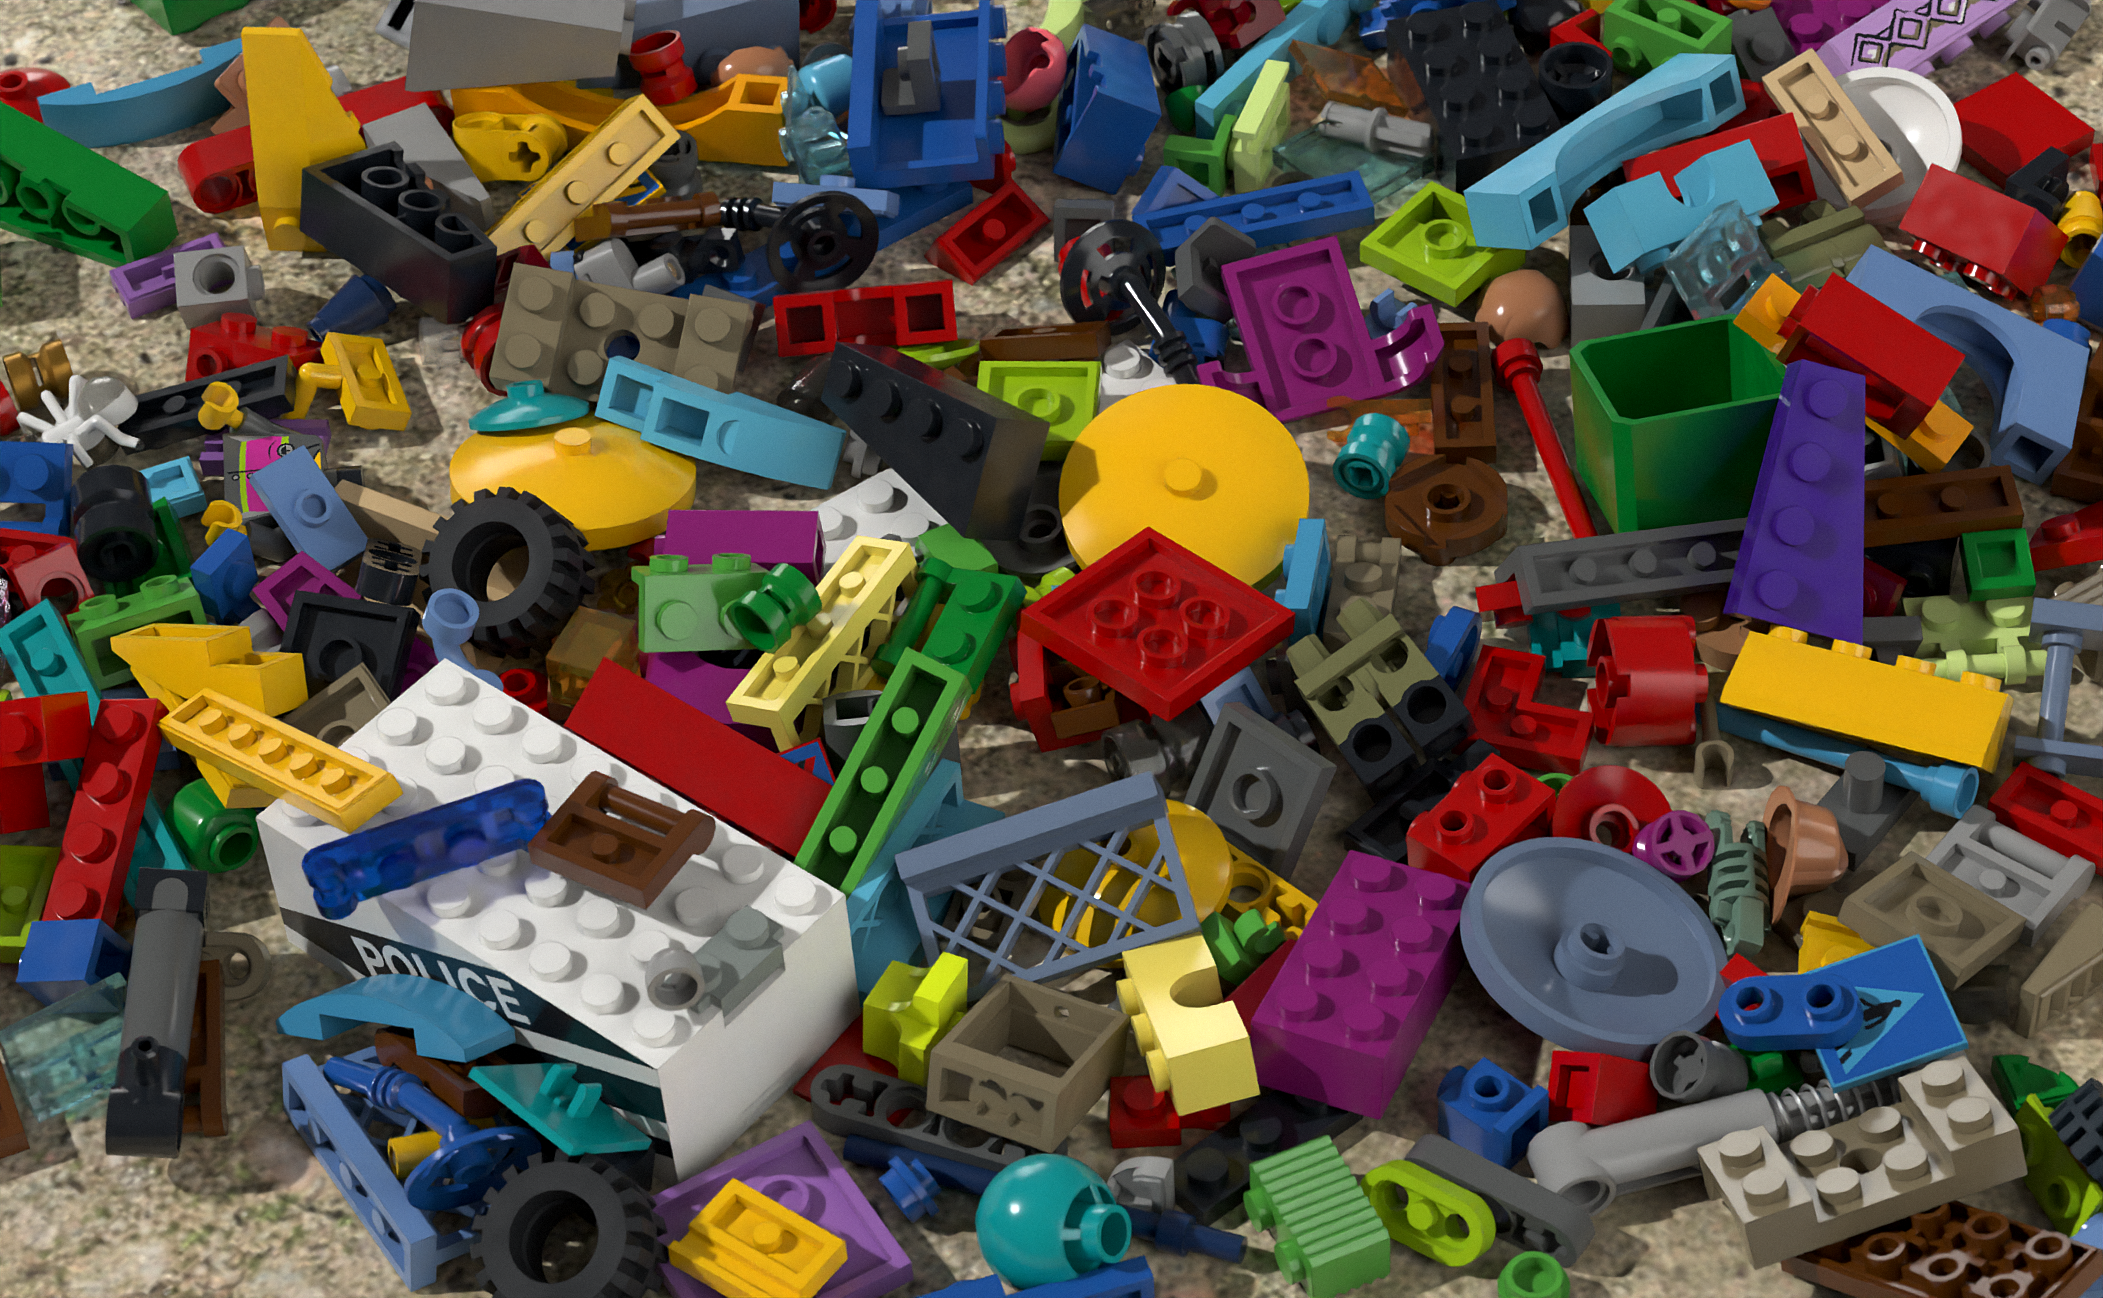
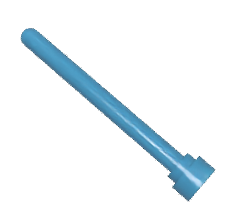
M1716 702L1720 731L1845 769L1846 759L1855 752L1870 751L1882 757L1886 765L1884 782L1921 793L1922 800L1929 802L1933 811L1961 819L1968 809L1972 807L1979 784V774L1975 767L1952 760H1946L1942 764L1932 763L1929 767L1922 766L1757 714L1733 709ZM1695 703L1696 723L1702 725L1700 704Z

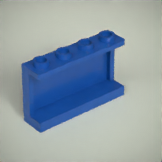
M856 0L847 151L856 188L873 190L994 178L995 154H1004L1005 152L1002 120L996 119V115L1006 114L1004 84L1002 80H997V77L1007 76L1004 42H998L999 39L1008 38L1007 13L1004 4L995 5L994 0H979L978 10L884 19L880 0ZM931 20L942 72L940 111L885 115L881 105L883 71L888 68H898V47L907 46L908 22Z

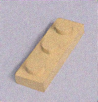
M1813 48L1762 77L1766 92L1782 114L1793 111L1802 142L1849 207L1856 205L1859 209H1862L1905 183L1900 167Z

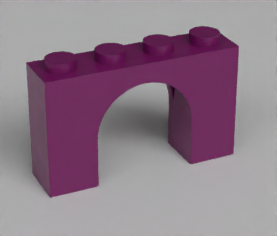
M669 510L665 535L656 536L654 555L687 556L688 565L712 564V555L718 553L751 555V563H756L768 571L772 570L778 563H786L795 567L816 588L823 579L826 543L819 511ZM640 650L639 665L642 678H646L645 680L776 754L780 752L770 728L734 722L725 703L751 669L718 667L700 659L692 651L644 653ZM806 706L793 721L798 736L803 730Z

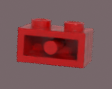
M1491 753L1473 771L1464 772L1454 783L1451 792L1431 811H1424L1414 819L1406 833L1408 866L1473 883L1481 867L1500 850L1525 840L1550 837L1549 824L1552 815L1556 813L1555 790L1496 754Z

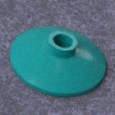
M526 380L506 385L508 397L481 409L468 419L469 428L475 431L518 430L573 420L588 414L590 408L588 402L576 397L544 392L542 380Z

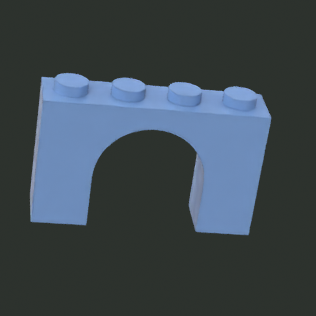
M1871 244L1845 280L1966 355L1963 361L1984 381L1994 404V420L1989 440L1991 463L1997 466L2010 465L2013 474L2041 486L2072 449L2090 349Z

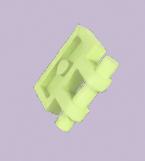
M1967 594L1902 599L1901 616H1920L1923 641L1913 658L1937 664L1934 676L1960 682L1962 671H1968L2002 679L2004 685L2024 684L2027 677L2044 676L2047 651L2041 650V644L2028 642L2034 602L2032 597L1968 602Z

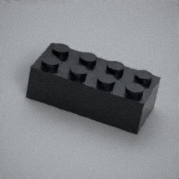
M1496 0L1473 1L1461 6L1427 13H1415L1411 16L1387 21V75L1409 120L1427 123L1433 127L1435 142L1427 157L1443 187L1464 196L1463 191L1563 128Z

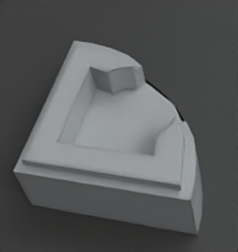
M1155 1156L1128 1159L1116 1166L1107 1182L1116 1203L1162 1214L1165 1209L1173 1210L1176 1203L1173 1159Z

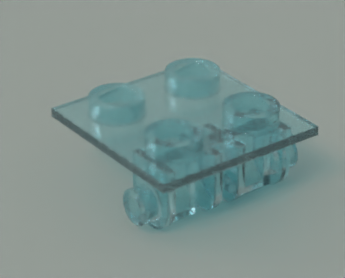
M788 66L787 90L781 92V105L786 118V127L779 129V140L785 159L788 162H796L799 169V184L820 185L821 175L853 178L847 145L844 139H842L833 114L824 111L820 106H812L795 66Z

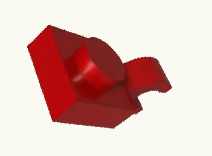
M1516 580L1475 587L1478 610L1482 622L1495 621L1496 629L1517 628L1534 622L1533 614L1524 615ZM1591 607L1555 611L1561 618L1573 622L1585 620L1592 615Z
M1150 1075L1111 1077L1110 1137L1112 1149L1182 1146V1129L1198 1128L1216 1131L1231 1121V1103L1178 1116L1168 1090L1156 1093Z

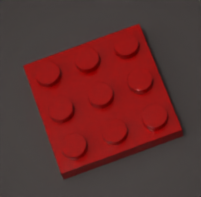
M1148 526L1021 611L1020 632L1169 722L1293 634L1296 613Z

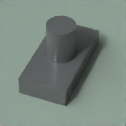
M1867 746V747H1866L1867 749H1870V750H1874V751L1883 753V752H1881V751H1879V750H1877V749H1875V748H1872V747H1870V746ZM1858 751L1851 754L1846 759L1843 775L1817 803L1818 806L1825 807L1834 814L1839 833L1848 854L1847 869L1853 872L1858 869L1921 794L1884 782L1885 762L1878 754L1870 751Z

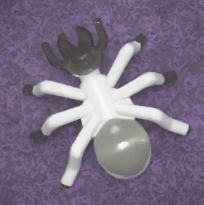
M72 375L69 380V406L65 410L62 400H59L51 391L44 390L41 393V399L56 419L55 425L28 413L21 412L17 416V421L23 431L20 437L13 436L7 440L14 442L73 444V455L86 471L110 460L118 451L120 445L135 450H143L145 446L141 439L126 435L115 427L125 422L136 412L138 401L124 383L109 376L93 377L88 381L80 375ZM35 430L41 432L42 437L38 438Z

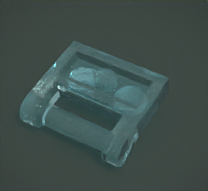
M1737 199L1718 205L1662 262L1695 320L1727 314L1738 315L1771 273L1791 286L1789 271L1780 263L1770 259L1758 237L1754 224L1747 218ZM1744 273L1751 286L1728 310H1725L1719 298Z

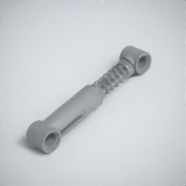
M1962 1050L1836 1094L1833 1093L1829 1082L1823 1079L1820 1080L1816 1089L1808 1084H1803L1798 1094L1789 1088L1784 1089L1780 1098L1773 1092L1764 1094L1763 1091L1757 1088L1593 1130L1582 1122H1560L1536 1134L1528 1144L1526 1156L1538 1185L1571 1200L1581 1207L1589 1217H1592L1606 1209L1614 1200V1197L1703 1175L1697 1148L1719 1141L1729 1133L1750 1130L1764 1125L1778 1145L1793 1140L1795 1136L1803 1132L1821 1130L1859 1117L1869 1109L1887 1107L1902 1102L1897 1078L1920 1071L1930 1063L1951 1060L1963 1055L1968 1061L1969 1059L1965 1051Z

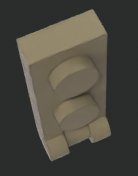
M1338 535L1336 560L1323 628V645L1329 654L1335 653L1351 641L1338 624L1336 617L1343 609L1357 599L1364 597L1384 617L1390 613L1394 614L1401 568L1402 538L1382 537L1381 543L1358 542V536Z

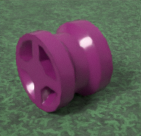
M1676 810L1661 816L1656 821L1643 827L1635 837L1632 853L1634 857L1655 867L1676 884H1679L1706 868L1712 860L1715 846L1713 834L1703 819L1689 811ZM1671 853L1676 859H1670L1664 854Z

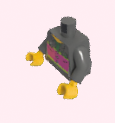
M219 381L212 382L201 397L205 403L198 412L201 425L210 430H218L225 424L230 426V433H223L225 501L215 500L211 502L201 518V523L205 527H210L205 535L209 547L227 528L248 535L253 558L263 557L275 562H285L297 554V551L260 499L249 480L253 473L302 445L306 447L333 488L342 479L365 487L362 465L329 469L322 438L316 435H305L273 423L246 407L237 410L239 397L230 385Z

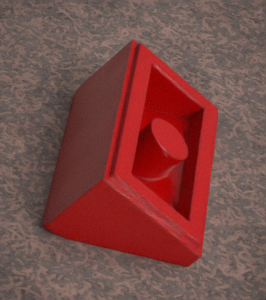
M1011 179L935 239L925 253L924 258L932 265L973 286L1044 229L1051 220L1020 186Z

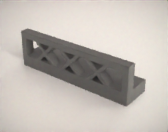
M1748 517L1517 546L1494 571L1496 584L1516 580L1524 615L1729 589Z

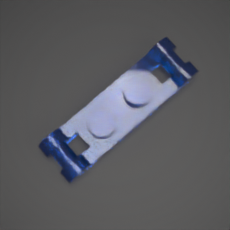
M519 779L310 849L302 860V870L308 884L314 888L313 898L319 913L329 920L344 919L356 910L359 902L395 890L406 889L416 883L461 868L473 867L485 860L518 849L529 853L527 844L552 816L548 812L549 802L545 788L541 782L535 779Z

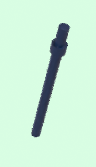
M852 1133L848 1135L843 1148L844 1161L886 1172L891 1169L888 1162L895 1156H898L905 1165H908L917 1158L939 1186L981 1197L989 1183L999 1173L994 1170ZM1116 1203L1122 1206L1130 1217L1131 1236L1155 1242V1249L1181 1257H1186L1190 1251L1239 1265L1245 1257L1248 1244L1246 1236L1196 1224V1217L1187 1213L1165 1209L1162 1214Z

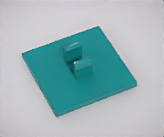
M574 1063L473 1067L469 1074L471 1079L569 1156L584 1155L585 1152L598 1154L647 1150L652 1142L649 1137L599 1099L602 1092V1085L600 1083L579 1084L572 1078V1075L577 1070Z

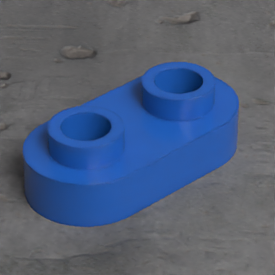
M1453 606L1446 616L1438 615L1435 618L1430 629L1427 650L1424 654L1454 693L1475 657L1482 632V618L1480 614L1458 606Z
M1836 974L1747 977L1729 986L1721 996L1718 1005L1719 1018L1727 1038L1735 1046L1748 1051L1834 1048L1850 1041L1858 1033L1863 1023V1009L1855 987L1846 978ZM1833 1000L1830 1005L1824 1008L1813 1007L1818 1001ZM1762 1003V1005L1755 1010H1744L1746 1007L1752 1004Z

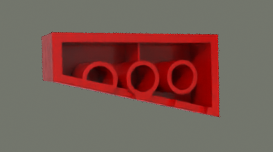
M605 656L563 726L564 729L791 863L794 862L833 787Z

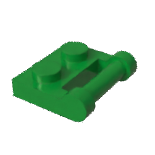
M928 557L924 559L915 578L918 586L887 644H880L870 661V666L879 676L889 680L906 646L911 649L914 648L940 596L950 597L921 654L965 675L973 689L972 694H975L1021 606L1027 590L1018 576L954 568L943 560Z

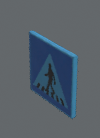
M1919 934L1803 973L1836 974L1846 978L1855 987L1863 1009L1862 1026L1850 1041L1834 1048L1815 1049L1834 1094L1969 1048L1967 1038ZM1833 1000L1818 1001L1813 1007L1824 1008L1830 1005Z

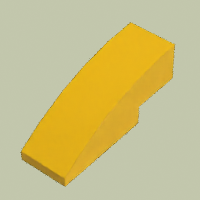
M152 623L110 638L113 652L141 674L170 692L186 699H190L205 687H209L270 717L296 709L309 700L302 653L253 651L250 626Z

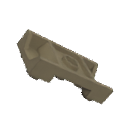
M514 262L489 378L495 389L507 391L506 385L514 382L542 380L544 392L573 396L588 402L589 406L597 407L609 362L607 357L608 347L617 337L631 336L640 343L639 353L633 361L729 395L734 393L743 342L752 328L754 316L750 305L746 303L690 294L689 299L627 289L577 280L571 272Z
M1963 1055L1951 1060L1930 1063L1920 1071L1897 1078L1902 1102L1887 1107L1869 1109L1859 1117L1821 1130L1803 1132L1793 1140L1778 1145L1765 1126L1762 1125L1750 1130L1729 1133L1719 1141L1697 1148L1708 1196L1712 1201L1720 1198L1724 1200L1733 1214L1750 1263L1755 1270L2028 1175L2019 1127ZM1871 1171V1172H1869V1173L1859 1174V1175H1858V1173H1861V1172Z

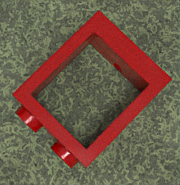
M1834 272L1831 273L1820 290L1810 283L1808 284L1776 333L1787 340L1775 358L1786 366L1789 363L1804 359L1866 376L1865 415L1905 441L1932 410L1966 357L1965 354Z

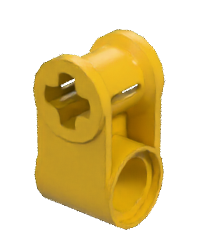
M485 111L465 114L452 122L455 146L480 183L495 180L526 182L538 180L548 171L551 163H554L564 155L568 147V135L564 126L551 115L541 113L499 114Z

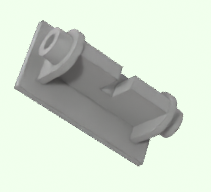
M2030 0L2027 5L2036 12L2033 15L2024 8L2004 35L2013 44L1999 62L2004 65L2014 52L2023 58L2027 66L2033 70L2040 71L2051 68L2080 25L2091 14V0Z

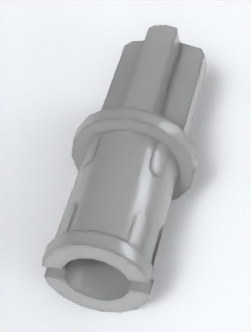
M1330 101L1323 108L1320 117L1339 121L1331 122L1330 125L1319 123L1321 137L1365 145L1366 150L1370 153H1377L1380 149L1424 158L1429 155L1431 147L1434 146L1435 142L1433 127L1430 124L1390 116L1386 109L1380 107L1375 108L1371 112L1339 105L1336 102Z

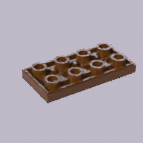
M1954 1200L1780 1261V1265L1784 1272L1857 1298H2079L2103 1274V1249L2070 1239L2059 1232H2049L2007 1218L1999 1212L1985 1211Z

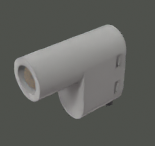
M617 237L587 252L582 249L572 256L577 263L574 265L575 273L578 279L582 281L661 295L683 285L685 282L684 271L679 265V261L672 254L666 253L639 267L627 246Z

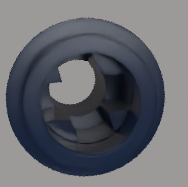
M354 274L315 314V317L306 323V326L314 340L324 342L327 332L360 336L388 323V315L397 309V305L385 285L371 276L363 274L361 277H358Z

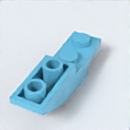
M620 355L609 358L594 415L641 432V440L685 455L755 475L825 490L832 487L847 433L846 430L737 391L728 395Z

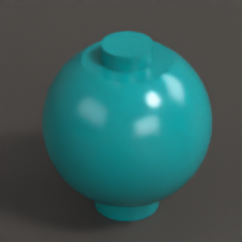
M1042 1153L1030 1155L1006 1166L987 1186L975 1216L978 1246L987 1266L993 1274H998L999 1279L1005 1285L1017 1292L1047 1283L1070 1280L1078 1277L1081 1273L1098 1269L1101 1264L1116 1263L1125 1255L1131 1240L1130 1217L1122 1206L1116 1204L1111 1190L1101 1176L1083 1162L1060 1154Z

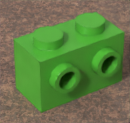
M1615 0L1605 9L1604 46L1613 53V68L1640 79L1679 53L1731 55L1733 20L1685 0Z
M175 575L159 576L141 584V592L116 599V596L113 594L93 597L79 605V612L66 615L75 644L99 690L136 679L130 671L131 665L112 651L111 637L152 623L208 625L199 594L188 577L177 580Z

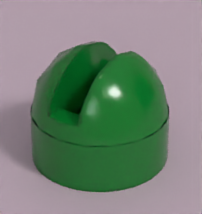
M1188 86L1171 93L1164 99L1163 103L1168 118L1173 126L1183 133H1189L1192 131L1193 126L1196 127L1195 101L1207 90L1205 86Z

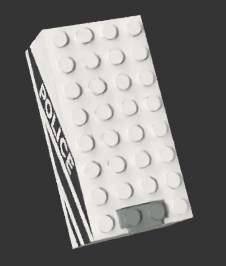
M446 658L338 747V749L393 774L404 794L351 834L286 803L283 799H276L256 816L285 931L290 943L351 982L381 974L415 975L448 984L481 1001L514 1028L516 1042L493 1051L510 1065L574 1063L577 1070L572 1075V1078L579 1084L600 1083L602 1085V1092L599 1099L657 1142L653 1177L669 1187L703 1172L820 1059L861 1014L845 894L715 817V834L708 849L703 854H693L647 910L532 864L527 844L585 777L593 771H598L617 779L620 788L683 813L694 809L707 815L710 814ZM607 813V815L612 816L614 818H617L619 820H622L624 822H627L629 824H632L634 826H637L659 836H666L662 833H659L657 831H654L652 829H649L647 827H644L642 825H639L637 823H634L612 813ZM666 948L691 952L702 968L705 990L701 999L693 1006L679 1011L660 1009L648 997L645 982L647 963L654 954ZM672 974L667 975L663 983L671 984Z

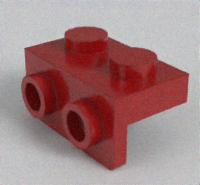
M224 313L221 315V320L191 328L185 382L284 355H289L298 373L300 367L305 363L325 364L320 351L323 342L308 339V332L301 328L277 326L270 329L257 325V318L243 313Z

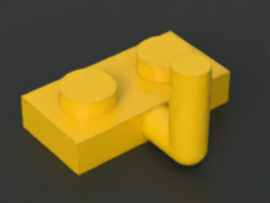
M327 332L320 349L325 364L309 362L300 367L295 378L294 411L280 415V419H305L318 388L334 389L348 424L364 429L376 430L380 428L404 431L412 412L383 339Z

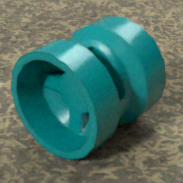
M1369 413L1358 417L1347 436V444L1342 447L1333 464V476L1337 484L1349 494L1366 500L1378 499L1386 495L1388 492V482L1393 473L1396 472V468L1403 462L1410 448V437L1406 429L1398 421L1387 415Z

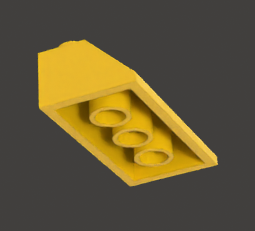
M1770 624L1768 635L1749 631L1722 691L1720 702L1733 709L1939 762L1952 760L1975 767L1979 772L1994 776L2015 700L2009 694L1999 692L2002 680L1962 671L1960 682L1934 676L1937 664L1898 655L1896 665L1892 666L1870 660L1872 648L1834 639L1832 649L1827 650L1807 645L1809 633L1776 624Z

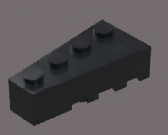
M836 341L821 401L963 538L1018 542L1051 423L891 347Z

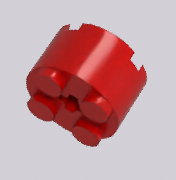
M1692 615L1613 616L1611 618H1598L1595 620L1588 643L1587 667H1596V688L1587 689L1588 711L1595 713L1593 734L1599 744L1614 747L1681 746L1694 744L1697 732L1694 711L1695 703L1706 702L1709 684L1705 664L1694 663L1693 652L1696 644V626Z

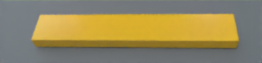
M209 687L199 691L159 721L160 723L157 724L158 729L168 744L280 800L283 799L286 803L348 834H351L404 794L393 774Z

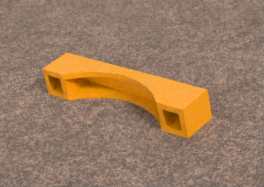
M738 73L717 87L688 96L668 105L655 106L675 130L688 133L695 139L699 160L706 162L718 161L788 167L800 133L793 77ZM561 81L450 89L455 119L465 114L485 111L499 114L541 113L551 115L559 120L568 135V147L566 150H573L626 101V99L591 93Z

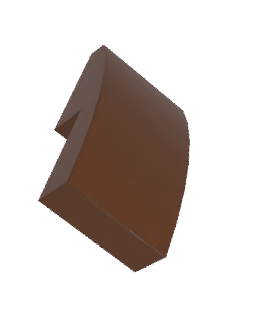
M1052 652L1049 668L1056 694L1051 719L1057 739L1121 725L1123 694Z

